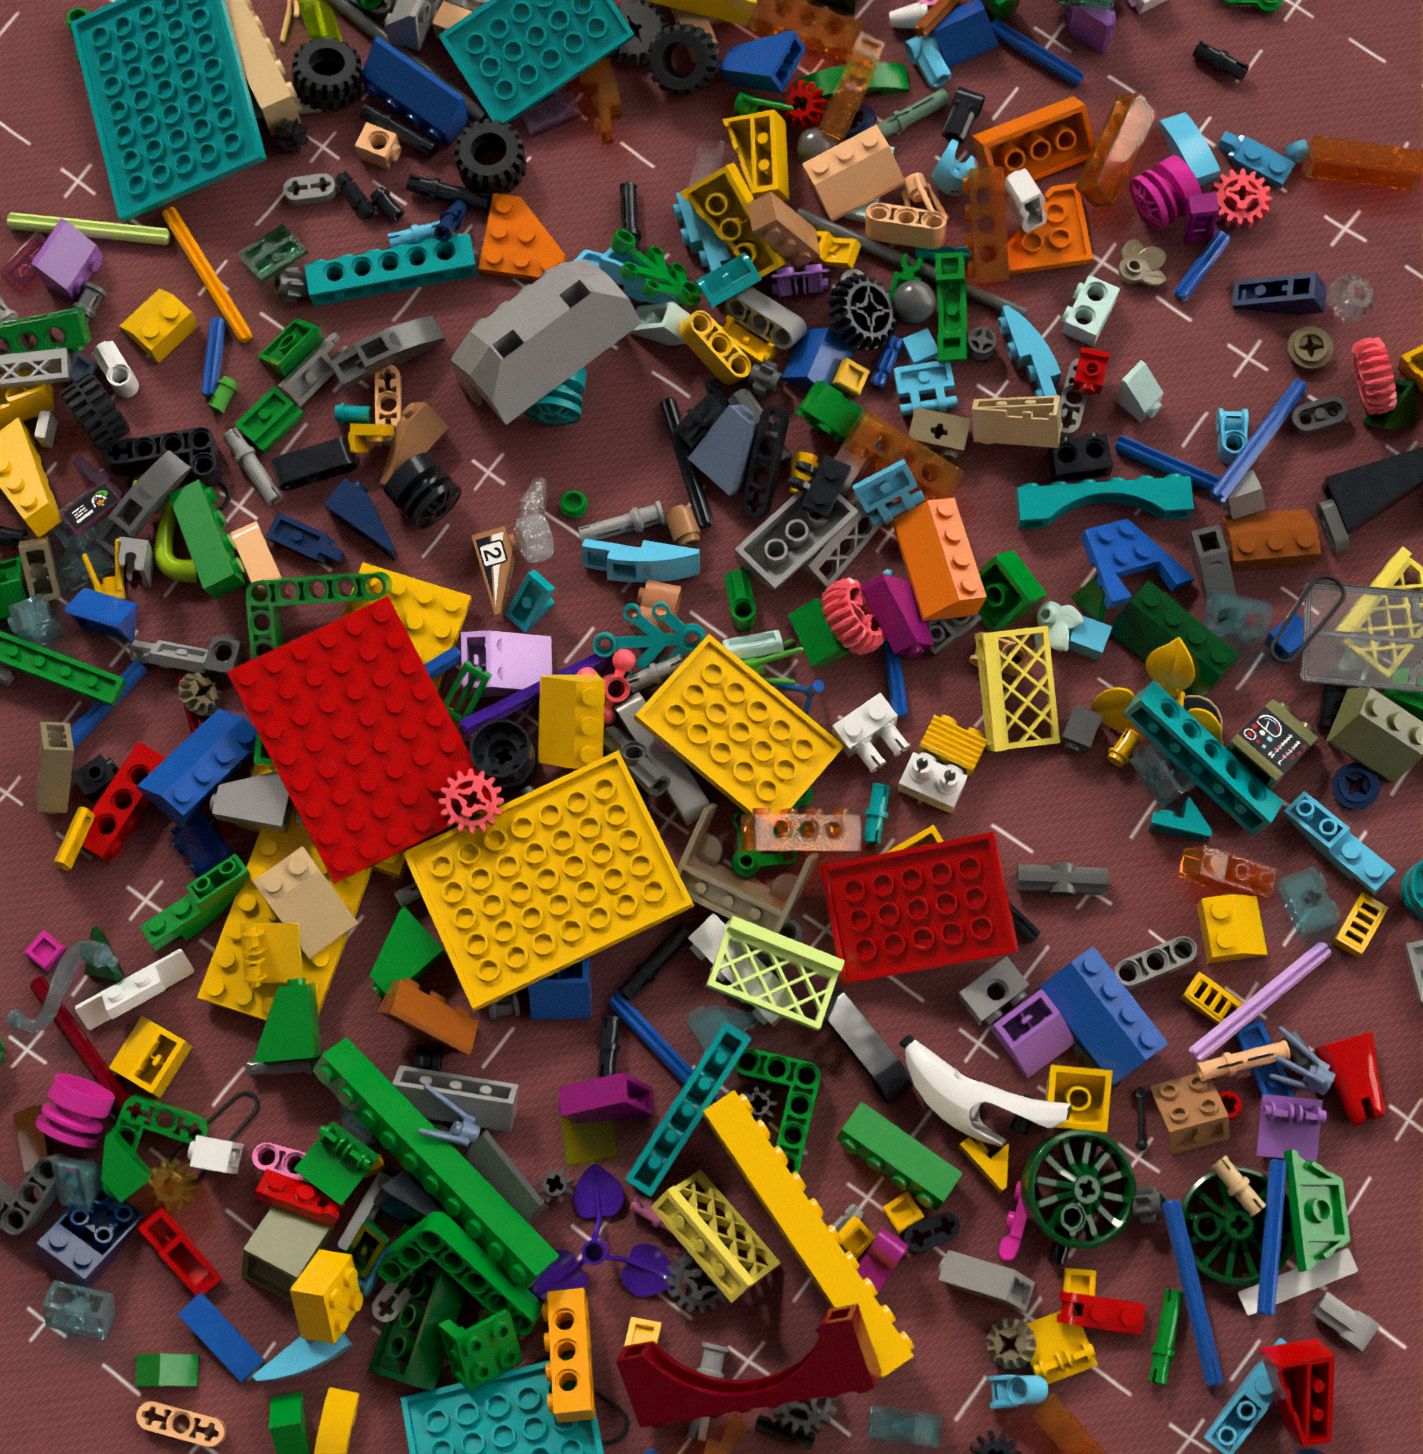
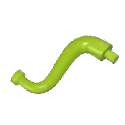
M169 499L163 507L155 538V563L159 570L170 579L180 582L197 583L199 576L193 560H181L174 556L173 541L177 517Z

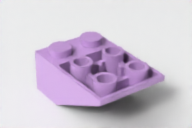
M500 631L461 632L462 666L469 660L472 662V666H479L482 668V672L492 674L481 697L510 696L540 681V675L553 674L551 636ZM467 672L462 682L463 691L472 676L469 672ZM477 678L467 698L473 697L481 679Z

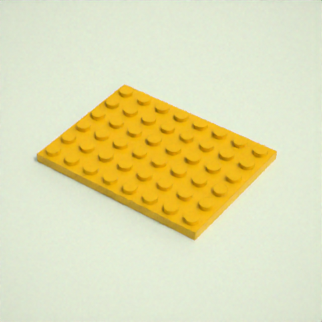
M619 750L497 807L502 811L501 816L493 815L492 817L496 823L494 826L486 823V831L484 833L478 827L475 828L473 835H469L468 828H464L461 833H458L457 826L403 852L474 1012L694 907ZM484 814V815L478 816V817H476V818H474V819H472V820H470V821L479 820V819L483 818V817L486 816V815Z

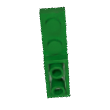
M235 853L186 886L190 892L188 895L139 927L155 951H158L180 935L187 941L211 923L231 903L251 874Z

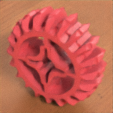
M1370 337L1355 342L1352 347L1353 368L1364 409L1369 415H1380L1394 410L1397 403L1396 385L1390 358L1384 343L1379 337Z
M849 577L832 583L822 593L821 605L824 607L822 613L827 618L825 621L836 635V640H840L844 648H849L850 652L862 655L878 649L883 644V641L887 639L861 591L859 581Z

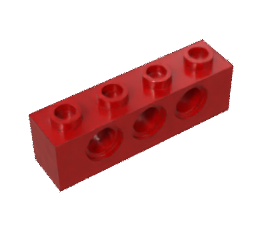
M137 742L91 811L96 816L82 844L83 849L108 864L112 858L115 859L119 856L124 847V840L129 833L132 834L137 829L140 823L139 817L145 809H149L153 805L136 788L137 778L142 774L149 775L166 759L165 756L143 743ZM126 798H132L130 807L121 810V802ZM107 824H116L112 833L104 834V828Z

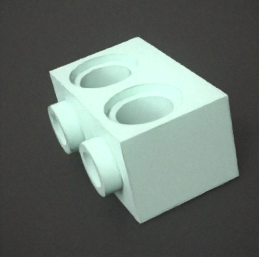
M1091 275L1088 276L1085 284L1080 282L1073 296L1074 299H1077L1073 307L1067 306L1061 319L1065 323L1063 334L1094 347L1117 301L1120 288ZM1096 295L1101 300L1092 301L1088 296ZM1079 318L1086 319L1089 322V324L1082 325L1079 324L1076 320Z

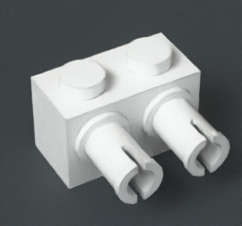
M881 693L832 725V736L844 745L843 750L846 755L851 757L857 753L871 773L876 772L877 767L880 769L886 764L885 759L881 757L872 745V741L882 737L895 757L901 754V750L905 752L910 747V744L907 743L895 727L898 715Z
M913 752L900 779L898 791L952 814L968 776L963 774L964 771L955 765L948 764L944 766L937 763V759L930 754L924 752L917 754Z

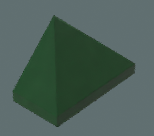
M1394 379L1397 394L1395 409L1380 415L1368 414L1363 420V424L1381 429L1415 426L1416 383Z
M1097 574L1072 595L1071 598L1085 617L1103 623L1106 611L1103 600L1106 595L1104 590L1098 587L1096 582Z
M98 926L91 928L84 974L118 983L125 979L126 976L105 932Z
M367 1219L362 1223L345 1254L352 1255L355 1269L364 1279L369 1276L390 1240L374 1221Z

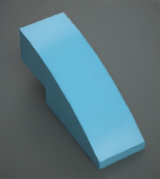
M1184 112L1160 120L1159 125L1172 155L1180 157L1187 163L1199 185L1202 186L1217 181L1221 170L1206 140L1187 113Z
M342 1332L335 1344L321 1341H313L311 1343L309 1339H304L300 1336L252 1377L255 1381L265 1382L298 1376L327 1364L354 1345L344 1332Z

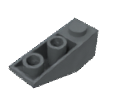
M1220 525L1191 531L1187 545L1211 622L1240 616L1228 550Z

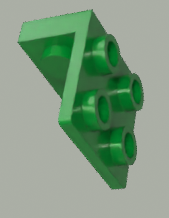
M506 1309L466 1330L462 1326L458 1327L450 1319L438 1324L452 1375L469 1391L523 1362L510 1312Z

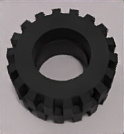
M692 24L669 26L664 28L663 32H658L655 36V42H651L648 47L651 48V53H647L646 60H650V65L647 66L648 72L652 71L653 76L651 79L653 82L660 84L658 88L662 91L667 90L668 94L679 96L696 94L707 89L708 84L713 83L716 79L714 75L719 72L720 67L717 66V62L721 60V54L716 52L719 46L717 42L713 43L711 40L713 36L710 33H705V29L700 26L695 27ZM680 43H686L691 46L697 58L694 71L687 77L677 74L671 64L672 52Z
M321 37L320 40L313 38L309 40V44L304 42L300 45V50L297 49L295 51L294 58L292 59L293 87L297 98H301V103L304 105L310 104V109L313 110L319 108L322 112H328V110L337 112L341 107L344 109L350 107V102L354 103L357 100V95H360L362 86L360 55H357V50L354 47L349 48V43L346 41L339 42L338 38L334 37L332 39ZM322 73H331V74H335V75H332V76H323V75H320V74H322Z
M483 119L484 123L479 124L476 121L472 123L473 128L466 127L463 130L464 136H458V145H455L454 152L462 182L465 181L466 187L468 189L474 188V191L491 194L492 197V193L503 194L504 190H508V192L514 190L513 184L519 185L522 181L521 176H525V165L527 163L523 142L517 130H512V126L508 123L503 126L501 120L495 119L494 123H490V119ZM488 151H499L505 154L504 158L494 165H482L476 162L480 155Z
M87 373L60 391L61 400L97 449L104 450L106 446L130 432L128 422L94 375Z

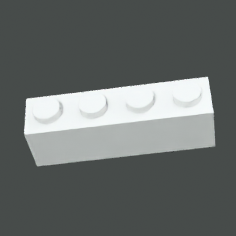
M715 913L688 937L693 943L690 949L701 961L707 957L713 964L725 928V924ZM729 940L727 951L732 960L745 955L741 944ZM754 955L753 958L759 970L762 971L767 969V967ZM724 957L721 965L727 963ZM748 959L734 964L741 980L754 974ZM729 967L719 970L717 977L722 982L726 978L732 984L736 982ZM771 971L762 975L769 991L782 986L781 981ZM757 978L743 983L748 995L757 997L764 994ZM736 986V987L733 988V989H736V990L740 991L739 988H738V986ZM785 989L772 994L776 1006L785 1008L792 1005ZM754 1006L755 1009L752 1011V1014L763 1025L769 1021L774 1027L783 1018Z

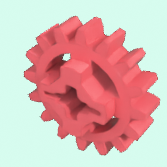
M1241 169L1239 175H1236L1234 170H1230L1228 178L1222 174L1218 183L1215 182L1211 190L1217 195L1220 210L1217 221L1223 218L1226 219V227L1230 226L1231 223H1235L1236 230L1240 229L1241 224H1245L1248 229L1252 227L1253 221L1260 224L1263 216H1267L1270 209L1268 206H1270L1272 197L1268 196L1271 188L1263 187L1265 179L1260 178L1256 180V172L1253 171L1248 176L1245 169Z
M469 769L467 776H463L461 771H458L456 773V781L450 777L446 780L449 789L442 787L440 793L446 796V798L438 800V805L445 806L446 808L441 811L440 815L441 817L449 816L450 819L447 826L450 827L456 823L458 825V833H461L464 828H468L469 835H473L477 827L484 833L486 831V823L494 826L496 823L492 816H501L502 811L496 806L502 805L504 799L498 798L496 795L502 789L501 787H492L495 780L494 777L488 780L483 779L485 771H481L478 776H474L473 769ZM473 783L471 787L465 790L456 789L463 784ZM482 787L488 792L491 803L484 798L481 791ZM470 796H474L476 798V804H474L472 808H468L466 806V800H468ZM451 801L458 806L461 812L460 816L454 812ZM474 815H486L479 820L469 821L470 817Z

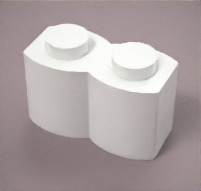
M1026 169L1012 172L1006 177L1004 182V188L1008 194L1007 205L1024 232L1029 233L1044 225L1047 221V212L1043 208L1045 198Z

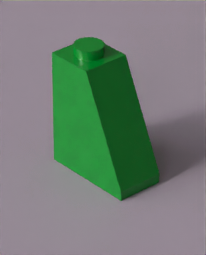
M405 906L400 909L369 975L375 982L371 988L382 1000L393 980L403 981L404 977L417 982L447 956L444 949Z
M305 978L287 980V986L277 988L254 1056L255 1063L315 1058L322 1055L315 983L306 984Z

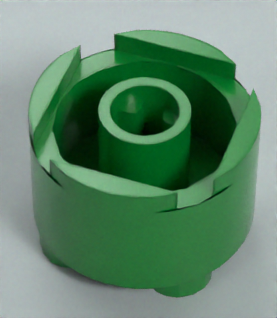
M816 380L795 414L807 421L806 424L819 433L824 431L831 440L841 445L860 419L864 410L853 400L849 401L843 396L844 394L823 381Z

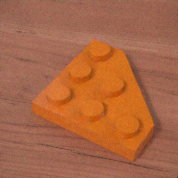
M1078 183L1051 186L1044 194L1045 204L1043 208L1047 212L1046 223L1029 233L1024 232L1022 227H1020L1016 234L1009 239L1004 248L1009 275L1092 263L1093 255Z
M493 193L478 267L479 273L537 281L547 269L555 268L560 263L566 262L564 252L521 197Z

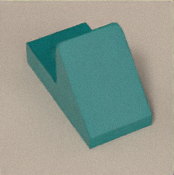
M535 570L527 573L504 615L523 632H528L555 603L551 598L555 587Z
M1189 796L1184 802L1181 817H1176L1177 814L1169 810L1153 812L1148 830L1207 843L1211 837L1212 830Z

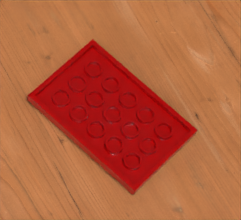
M988 832L820 866L836 955L838 958L845 960L840 972L842 984L1019 952L996 832Z

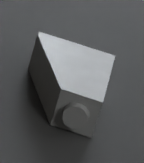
M276 771L220 784L217 793L212 794L210 810L218 821L287 833L293 803Z
M950 1250L947 1251L946 1257L941 1260L939 1265L940 1276L938 1280L948 1286L1023 1312L1027 1311L1035 1282L1018 1271Z

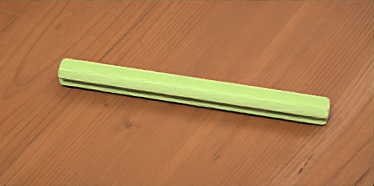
M11 212L7 216V225L10 229L52 233L61 217ZM62 218L86 237L167 245L170 242V232L167 228Z

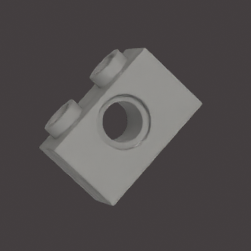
M1005 957L960 991L958 999L979 1026L986 1021L990 1025L1004 1014L1001 1010L1009 1003L1014 1007L1027 997L1025 991H1027L1029 983L1010 959ZM990 987H998L1003 992V998L1001 1000H992L988 996L987 990Z

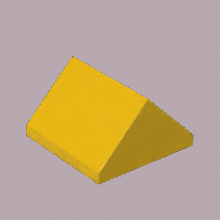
M1050 1064L1045 1101L1071 1103L1072 1106L1069 1119L1056 1126V1128L1107 1132L1112 1070Z

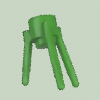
M794 639L784 641L783 647L794 644ZM798 647L769 656L762 655L740 660L758 675L765 674L763 664L803 652L804 649L803 647ZM763 678L773 685L779 683L796 684L794 679Z

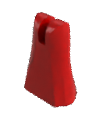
M1367 1032L1314 1048L1317 1057L1329 1064L1328 1070L1335 1074L1332 1084L1349 1120L1354 1126L1366 1122L1361 1099H1364L1367 1111L1373 1120L1386 1117L1373 1032Z

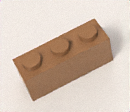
M772 192L747 204L752 232L797 268L821 256L816 229Z

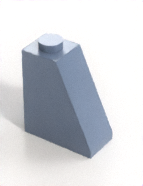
M743 404L728 405L688 457L693 464L729 496L739 495L743 490L759 424L753 418L755 414L752 410Z

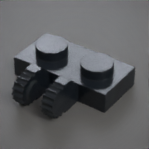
M826 455L819 469L812 464L799 460L795 465V469L802 474L814 478L811 485L807 481L795 476H790L787 483L792 488L806 493L801 509L828 520L851 472L852 466Z

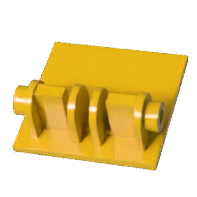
M299 923L240 924L244 983H248L249 987H259L261 983H287L289 979L303 978Z
M1074 1306L1073 1315H1077V1316H1078L1077 1311H1076L1075 1306ZM1061 1311L1027 1323L1036 1339V1350L1030 1364L1034 1374L1044 1378L1047 1385L1098 1365L1095 1359V1350L1092 1344H1089L1083 1326L1056 1322L1057 1313H1061Z

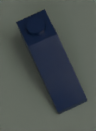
M1317 272L1235 280L1232 307L1293 315L1324 313L1327 286Z
M344 478L324 503L328 514L396 561L399 556L368 495V489L356 480L352 483Z

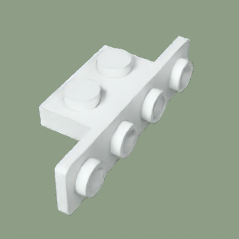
M178 949L76 1005V1013L87 1029L91 1030L165 991L169 986L193 974L194 968L182 949Z

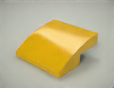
M78 807L53 861V864L59 869L67 872L69 869H72L96 816L88 808Z

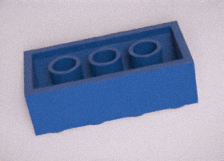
M377 37L374 40L361 72L365 91L373 98L378 96L385 101L386 106L395 113L399 111L405 115L407 121L414 127H422L435 142L440 143L441 141L449 147L470 123L464 97L381 38Z
M218 709L136 788L174 823L181 827L212 797L213 793L217 792L220 784L227 783L254 757L257 732L254 726L244 717Z
M1094 946L1075 958L1038 988V990L1042 989L1059 1010L1070 1032L1098 1069L1112 1070V1086L1153 1058L1168 1045V1042Z

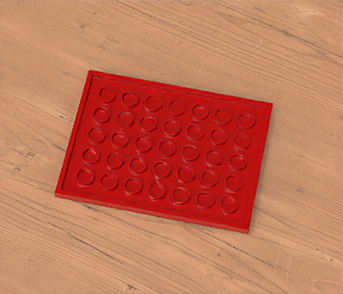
M389 596L227 671V675L334 885L457 825L455 823L448 827L447 823L450 817H441L440 815L441 811L446 809L445 806L438 805L439 799L446 798V796L440 793L442 787L449 789L446 780L450 777L456 781V773L458 771H461L463 776H467L469 769H473L474 776H478L479 772L474 767L470 753ZM473 783L463 784L456 789L465 790L471 787ZM482 787L481 791L484 798L491 803L488 792ZM470 796L469 799L466 800V806L468 808H472V806L476 804V798L474 796ZM451 801L454 812L460 816L461 812L458 806Z

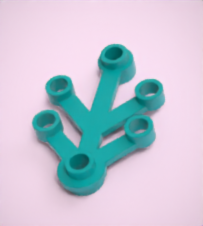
M659 601L653 605V617L659 621L663 620L676 632L665 634L641 614L640 607L637 604L629 603L623 609V618L627 622H633L647 635L614 637L609 632H601L594 638L593 650L600 657H609L614 653L615 649L648 647L635 662V665H639L642 670H645L665 646L677 645L668 658L660 659L657 664L674 658L679 654L683 658L687 652L692 653L707 635L705 630L698 624L691 623L685 625L670 612L669 605L666 602ZM657 607H664L666 613L658 615L655 610ZM630 608L635 609L637 615L629 617L626 611ZM694 633L698 639L691 642L687 639V635ZM608 639L610 646H601L600 640ZM632 670L628 671V675L635 674Z

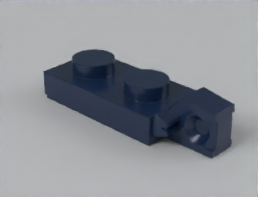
M278 513L265 536L268 541L315 563L318 562L324 565L325 561L328 560L341 566L346 558L342 550L334 547L336 542L328 534L282 513Z

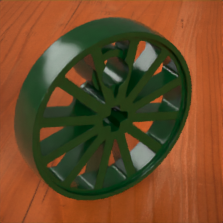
M1090 1130L1064 1131L1041 1142L1027 1159L1021 1177L1022 1204L1034 1228L1051 1242L1073 1249L1100 1247L1117 1237L1132 1216L1133 1202L1136 1196V1180L1133 1168L1123 1150L1103 1134ZM1070 1138H1080L1076 1163L1069 1145ZM1093 1142L1100 1146L1102 1150L1088 1167L1090 1147ZM1056 1144L1058 1145L1065 1169L1048 1153ZM1111 1157L1117 1170L1097 1177L1098 1171ZM1041 1161L1061 1181L1037 1176L1036 1173ZM1120 1178L1121 1195L1100 1190L1103 1184ZM1036 1183L1058 1188L1061 1191L1036 1200L1034 1185ZM1098 1198L1120 1203L1115 1217L1100 1204ZM1062 1200L1054 1207L1047 1220L1044 1221L1039 1208ZM1067 1209L1071 1214V1220L1068 1225L1064 1222V1213ZM1092 1211L1108 1225L1100 1234L1097 1233L1091 1214ZM1054 1227L1064 1231V1237L1054 1231ZM1084 1227L1087 1239L1077 1241L1075 1237L1076 1231Z
M1234 1166L1243 1177L1247 1176L1248 1179L1264 1187L1258 1194L1263 1201L1267 1196L1268 1176L1254 1169ZM1213 1170L1199 1178L1188 1189L1181 1202L1185 1221H1192L1190 1230L1193 1237L1189 1238L1191 1245L1199 1242H1210L1222 1235V1238L1202 1261L1193 1252L1197 1271L1205 1277L1224 1285L1249 1286L1259 1283L1260 1274L1256 1271L1248 1244L1262 1255V1244L1254 1235L1263 1237L1264 1229L1254 1224L1263 1222L1265 1214L1250 1217L1237 1199L1234 1207L1225 1184ZM1214 1180L1224 1209L1213 1202L1200 1188ZM1286 1193L1283 1211L1286 1233L1281 1235V1241H1284V1245L1280 1253L1279 1270L1288 1261L1295 1245L1290 1202ZM1195 1196L1213 1213L1205 1212L1198 1215L1188 1212L1187 1209L1191 1199ZM1236 1218L1237 1222L1244 1226V1229L1240 1230L1238 1234L1235 1228L1230 1227V1224ZM1200 1220H1208L1212 1224L1214 1230L1211 1236H1204L1199 1232L1198 1223ZM1229 1242L1224 1273L1220 1275L1207 1266ZM1237 1246L1239 1247L1249 1278L1232 1277Z

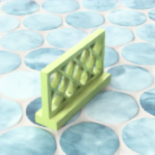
M732 916L726 923L722 933L724 935L706 987L816 1031L820 1030L838 974L842 971L845 960ZM729 940L741 944L745 955L732 960L727 951ZM760 952L765 953L769 956L773 966L760 971L753 956ZM724 957L727 963L721 965ZM748 959L754 974L741 980L734 964ZM789 963L795 965L801 975L800 978L791 982L787 981L781 969L782 966ZM729 967L736 981L728 986L715 981L719 970ZM776 970L782 986L769 991L762 975ZM816 974L828 979L826 989L819 993H815L809 980L810 977ZM757 978L764 994L757 997L748 995L743 983ZM804 981L810 997L797 1002L790 986ZM736 986H738V988H739L740 991H738V990H736V989H733V988L736 987ZM785 989L792 1005L785 1008L776 1006L772 994ZM823 995L822 1001L820 1003L818 997ZM813 1000L818 1011L815 1021L804 1017L800 1005Z

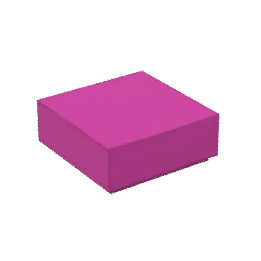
M43 929L24 953L45 971L49 972L68 949Z

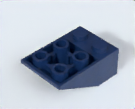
M98 1179L36 1243L34 1260L80 1295H83L103 1274L145 1217L143 1212L128 1201L124 1200L120 1203L117 1198L111 1199L103 1190V1183Z

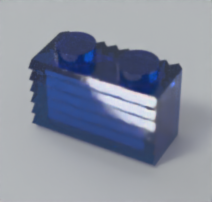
M200 810L191 816L181 827L176 826L171 830L175 837L171 841L181 855L187 853L192 860L188 863V866L197 878L233 855Z

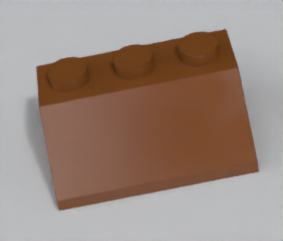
M1308 508L1252 513L1233 520L1231 516H1221L1223 538L1228 550L1232 572L1315 565L1321 555L1317 525Z
M404 977L403 981L393 980L377 1013L455 1054L470 1055L479 1023L471 1018L472 1012L458 1005L453 1009L445 1004L446 998L431 991L429 995L419 990L421 985L409 978Z

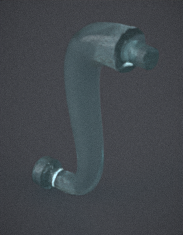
M82 940L71 945L63 954L56 967L40 1014L35 1019L29 1020L25 1018L22 1011L14 1009L7 1015L6 1024L12 1028L19 1027L29 1033L45 1029L55 1018L73 976L83 963H90L97 968L104 966L113 968L117 965L118 958L113 955L112 948L105 943L95 940Z

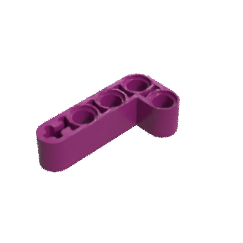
M882 1228L860 1262L859 1269L856 1271L863 1280L868 1277L879 1293L909 1245ZM821 1323L815 1331L817 1334L820 1332Z

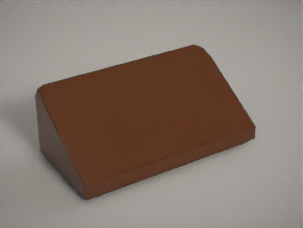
M41 1105L32 1106L14 1114L24 1173H29L39 1159L53 1155L50 1136L41 1132L35 1125L38 1115L43 1114L41 1112Z

